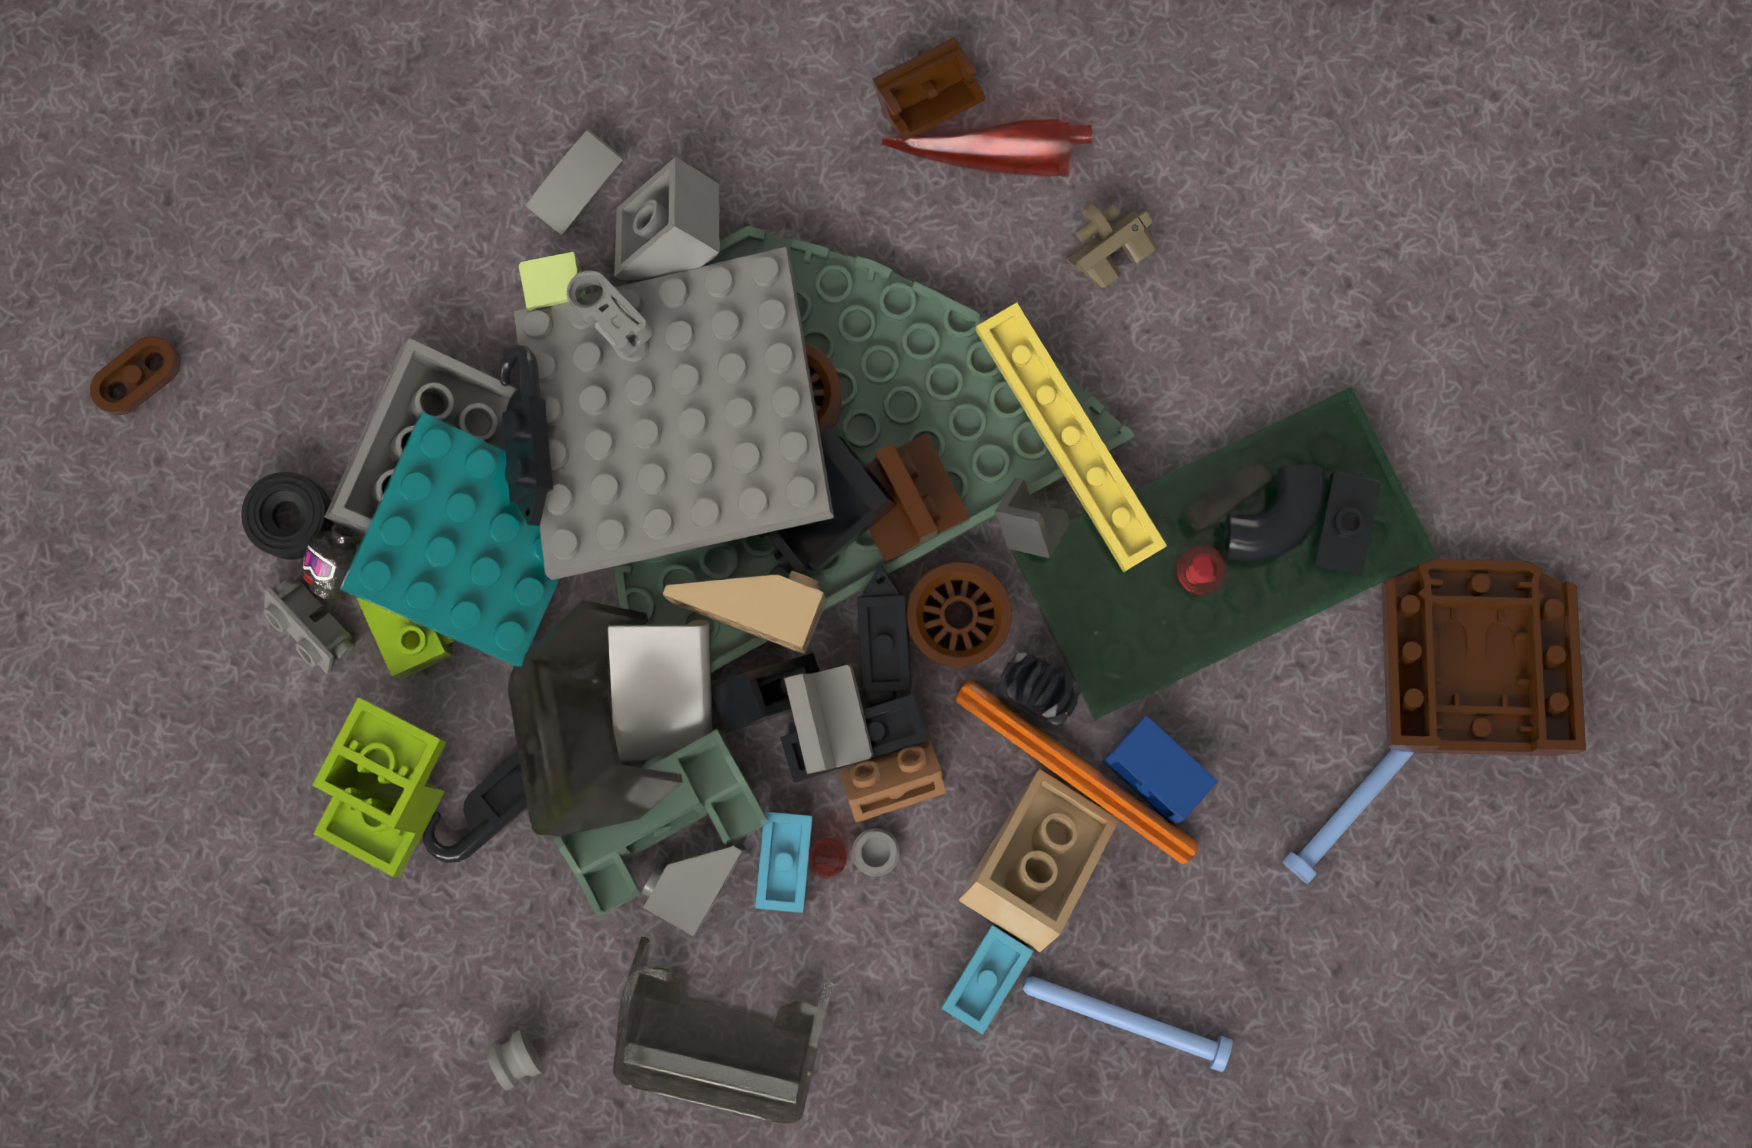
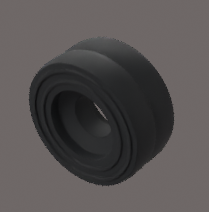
M294 472L270 474L256 482L245 496L241 511L244 531L249 540L258 549L267 554L287 560L304 558L308 543L317 551L325 544L331 534L334 521L324 517L331 500L320 485L301 474ZM295 503L300 510V520L294 527L282 529L277 524L276 513L282 505Z

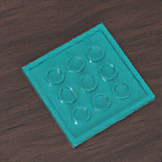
M422 412L414 425L340 590L520 668L559 579L551 580L545 575L540 526L528 525L518 505L510 503L509 487L505 479L506 452Z

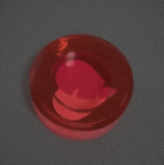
M1209 546L1191 548L1182 555L1177 565V577L1180 584L1190 593L1197 595L1209 594L1218 589L1223 584L1227 574V565L1224 557L1216 549Z

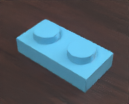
M765 811L764 813L769 823L763 826L755 908L804 913L813 816Z
M991 924L943 1002L941 1009L983 1035L1034 951Z

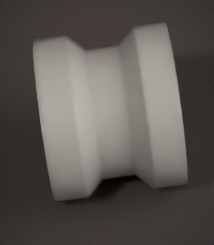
M523 1029L512 1033L509 1041L503 1044L493 1043L485 1049L489 1065L497 1081L505 1091L516 1087L518 1080L527 1075L535 1077L543 1073L541 1059L530 1037Z

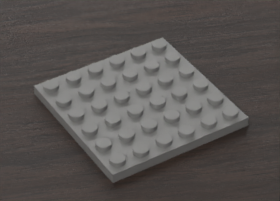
M786 247L615 287L642 315L653 330L652 337L627 359L619 358L613 350V346L596 328L592 329L584 321L570 302L528 311L527 308L514 311L518 345L529 347L536 357L541 398L545 399L553 490L549 491L546 495L540 523L545 575L551 580L834 518L791 257ZM603 290L583 295V299H579L580 304L592 305L601 298Z

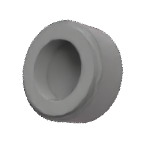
M879 828L868 829L862 832L853 843V862L862 873L868 876L879 877L886 875L898 863L900 856L898 842L886 830Z

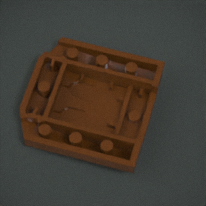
M1431 559L1398 577L1394 576L1386 580L1382 584L1387 748L1413 753L1557 756L1584 752L1586 750L1577 585L1569 581L1562 583L1542 573L1543 568L1529 561Z

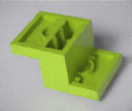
M358 697L312 786L333 796L313 834L392 877L401 878L445 791L428 783L427 780L447 741Z

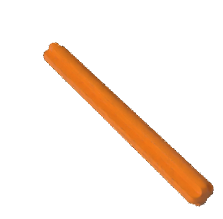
M968 680L957 693L955 700L958 704L1179 863L1186 865L1196 854L1198 844L1194 839L977 683Z

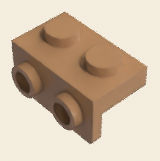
M930 740L839 770L855 823L946 794L942 779L943 774Z

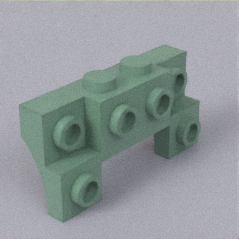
M715 730L670 756L664 754L650 759L642 766L641 772L628 779L618 778L610 781L600 789L599 795L548 822L547 826L559 851L582 887L594 913L601 917L642 894L626 861L632 856L708 814L726 846L763 827L769 821L749 782L742 774L724 737L718 730Z

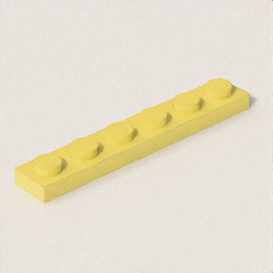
M1018 303L1011 305L976 326L975 331L1122 571L1129 570L1164 549L1167 545Z

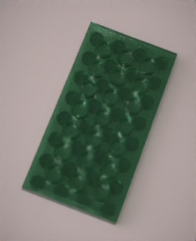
M1352 387L1133 490L1167 546L1125 572L1122 571L1087 512L1069 520L1070 524L1050 558L1011 550L1073 680L1078 682L1082 689L1080 694L1093 721L1437 556ZM1287 465H1312L1326 469L1325 496L1319 521L1301 545L1279 558L1251 562L1225 560L1223 546L1227 514H1256L1269 509L1275 501L1277 493V469L1279 467ZM1334 471L1381 481L1363 575L1360 576L1312 566L1330 474ZM1197 555H1205L1210 559L1214 573L1211 575L1214 576L1215 581L1190 584L1186 580V569L1192 566V561Z

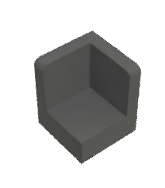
M1017 478L1013 480L995 510L1008 549L1046 558L1052 556L1070 524L1067 511L1033 504L1025 480Z

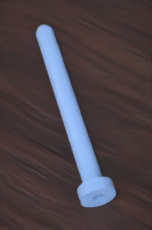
M1391 749L1298 855L1293 852L1289 853L1283 860L1284 865L1303 882L1309 884L1317 875L1313 867L1414 753Z
M1034 976L1027 977L1023 990L1027 995L1210 1060L1211 1069L1223 1072L1227 1065L1233 1044L1232 1039L1220 1035L1216 1042Z

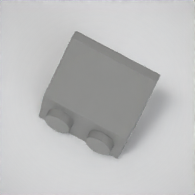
M674 157L617 207L614 276L622 281L652 279L702 267L704 264L711 263L720 249L719 183Z

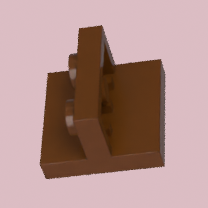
M927 434L897 449L891 443L876 451L875 460L866 464L898 504L868 529L885 563L970 520V516Z

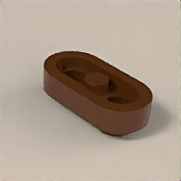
M147 336L139 339L95 374L90 384V395L93 402L100 409L113 415H125L134 411L176 377L180 369L179 353L172 344L160 337ZM162 355L163 365L161 368L151 370L150 362L152 358ZM124 384L126 387L124 397L115 400L113 397L115 387Z

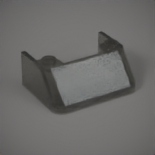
M582 600L524 655L522 666H514L508 682V695L532 829L538 835L562 837L638 820L683 783L682 775L679 773L620 764L607 699L611 695L608 625H645L648 622L647 613Z
M641 936L620 1001L613 1074L616 1079L631 1088L772 1122L789 1124L799 1121L803 1116L834 982L824 980L818 1007L803 1001L785 1004L778 1009L775 1020L682 998L683 985L671 971L664 968L647 967L651 939Z

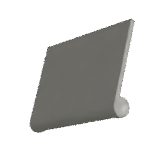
M693 620L689 625H608L615 761H649L659 755L665 754L670 756L711 733L712 703L709 622L706 620Z

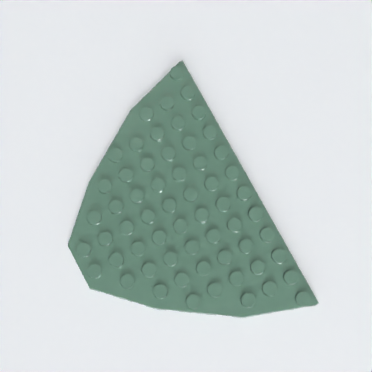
M746 226L720 240L719 253L711 263L704 264L703 266L786 247L791 257L804 341L827 356L839 377L841 408L833 429L840 432L865 464L875 460L876 451L891 443L897 449L927 434L970 516L969 521L887 563L884 562L867 530L812 577L818 581L819 591L824 592L826 603L822 613L866 589L876 568L880 564L891 575L995 517V510L1015 478L1025 480L1030 497L1065 478L975 331L976 326L988 319L980 316V313L916 281L912 282L894 273L892 269L874 260L859 256L854 258L830 251L829 248L794 238L793 240L767 234L765 230ZM1055 363L1109 453L1135 438L1134 433L1125 424L1122 425L1104 409L1105 406L1093 395L1087 394L1068 377L1066 371ZM809 369L810 376L815 374L812 370ZM821 382L812 387L813 390L824 389ZM814 400L816 405L822 406L823 400ZM758 535L613 566L624 625H689L693 620H706L709 622L710 675L770 641L672 604L663 595L666 585L776 574L789 578L790 574L776 560L774 553L778 548L768 536L762 539ZM877 575V581L885 578L883 575Z

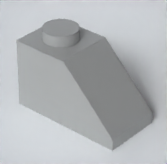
M735 845L668 864L664 871L656 868L642 891V894L649 897L643 908L694 937L698 934L745 850Z

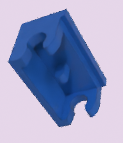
M1147 715L1136 726L1134 725L1102 760L1160 816L1173 825L1185 820L1218 782Z

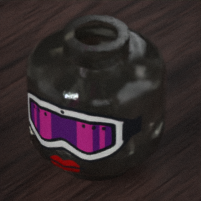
M333 526L331 530L317 532L310 538L301 572L303 579L309 584V589L317 596L330 600H341L350 595L340 590V587L362 541L359 539L360 535L357 531L345 526Z

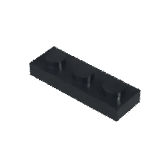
M918 693L863 710L874 753L873 758L932 740ZM797 732L780 737L794 783L857 764L853 763L807 774Z

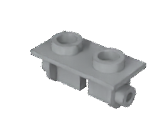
M287 578L277 587L278 596L268 587L265 590V617L277 631L283 632L286 630L298 642L295 647L307 664L312 667L318 664L328 674L332 668L333 655L336 654L339 659H342L354 649V645L350 642L352 636L330 613H327L317 622L311 619L313 615L322 609V604L309 592L301 581L295 583L291 578Z

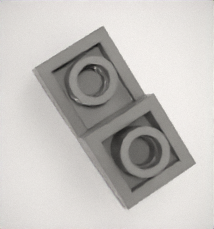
M588 129L560 160L525 206L562 236L569 231L593 197L602 191L625 159Z

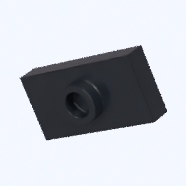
M1335 471L1330 474L1312 566L1355 576L1363 575L1381 481Z

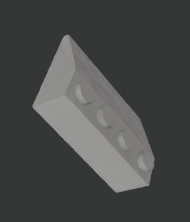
M409 338L397 353L324 517L361 534H365L414 425L422 412L505 451V440L501 433L502 413L507 410L508 402L517 388L511 385L502 386L500 380Z

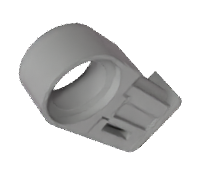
M592 270L583 271L575 275L569 282L567 287L568 301L592 329L596 328L613 346V350L619 358H629L652 337L653 330L647 321L601 273ZM591 285L602 287V296L596 303L592 305L580 304L579 298L585 288Z

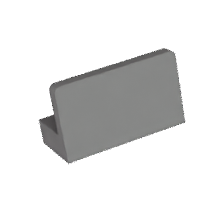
M844 665L817 673L799 674L784 678L807 774L873 758L874 753L852 666Z

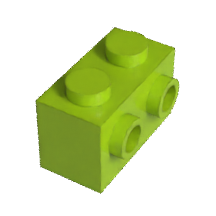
M356 597L392 677L404 679L453 656L449 644L455 640Z

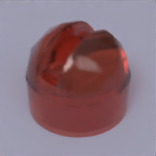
M824 838L813 844L809 851L808 864L816 876L823 879H831L838 876L844 870L847 862V853L839 841L832 838ZM815 856L838 859V867L814 862Z

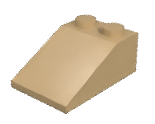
M791 571L789 578L776 574L666 585L663 595L674 605L806 655L826 603L824 592L819 591L818 581Z
M1038 769L980 860L958 901L1038 952H1041L1063 931L1119 819L1046 772Z

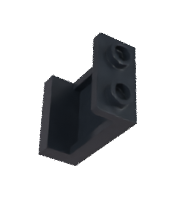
M829 426L820 432L834 518L758 534L762 539L768 536L778 550L774 553V556L789 574L791 571L812 578L898 505L840 432Z

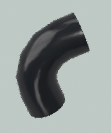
M1287 465L1279 467L1277 469V493L1275 501L1269 509L1256 514H1227L1223 546L1225 560L1251 562L1279 558L1301 545L1319 521L1325 496L1326 469L1312 465Z

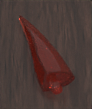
M1068 119L1020 120L952 135L916 136L904 142L900 137L882 138V144L920 158L961 168L1021 176L1069 177V144H1092V125L1069 126Z

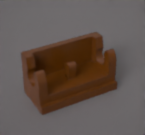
M955 37L872 79L881 108L903 142L985 100L982 88L973 77V75L977 74V71L959 46V42Z

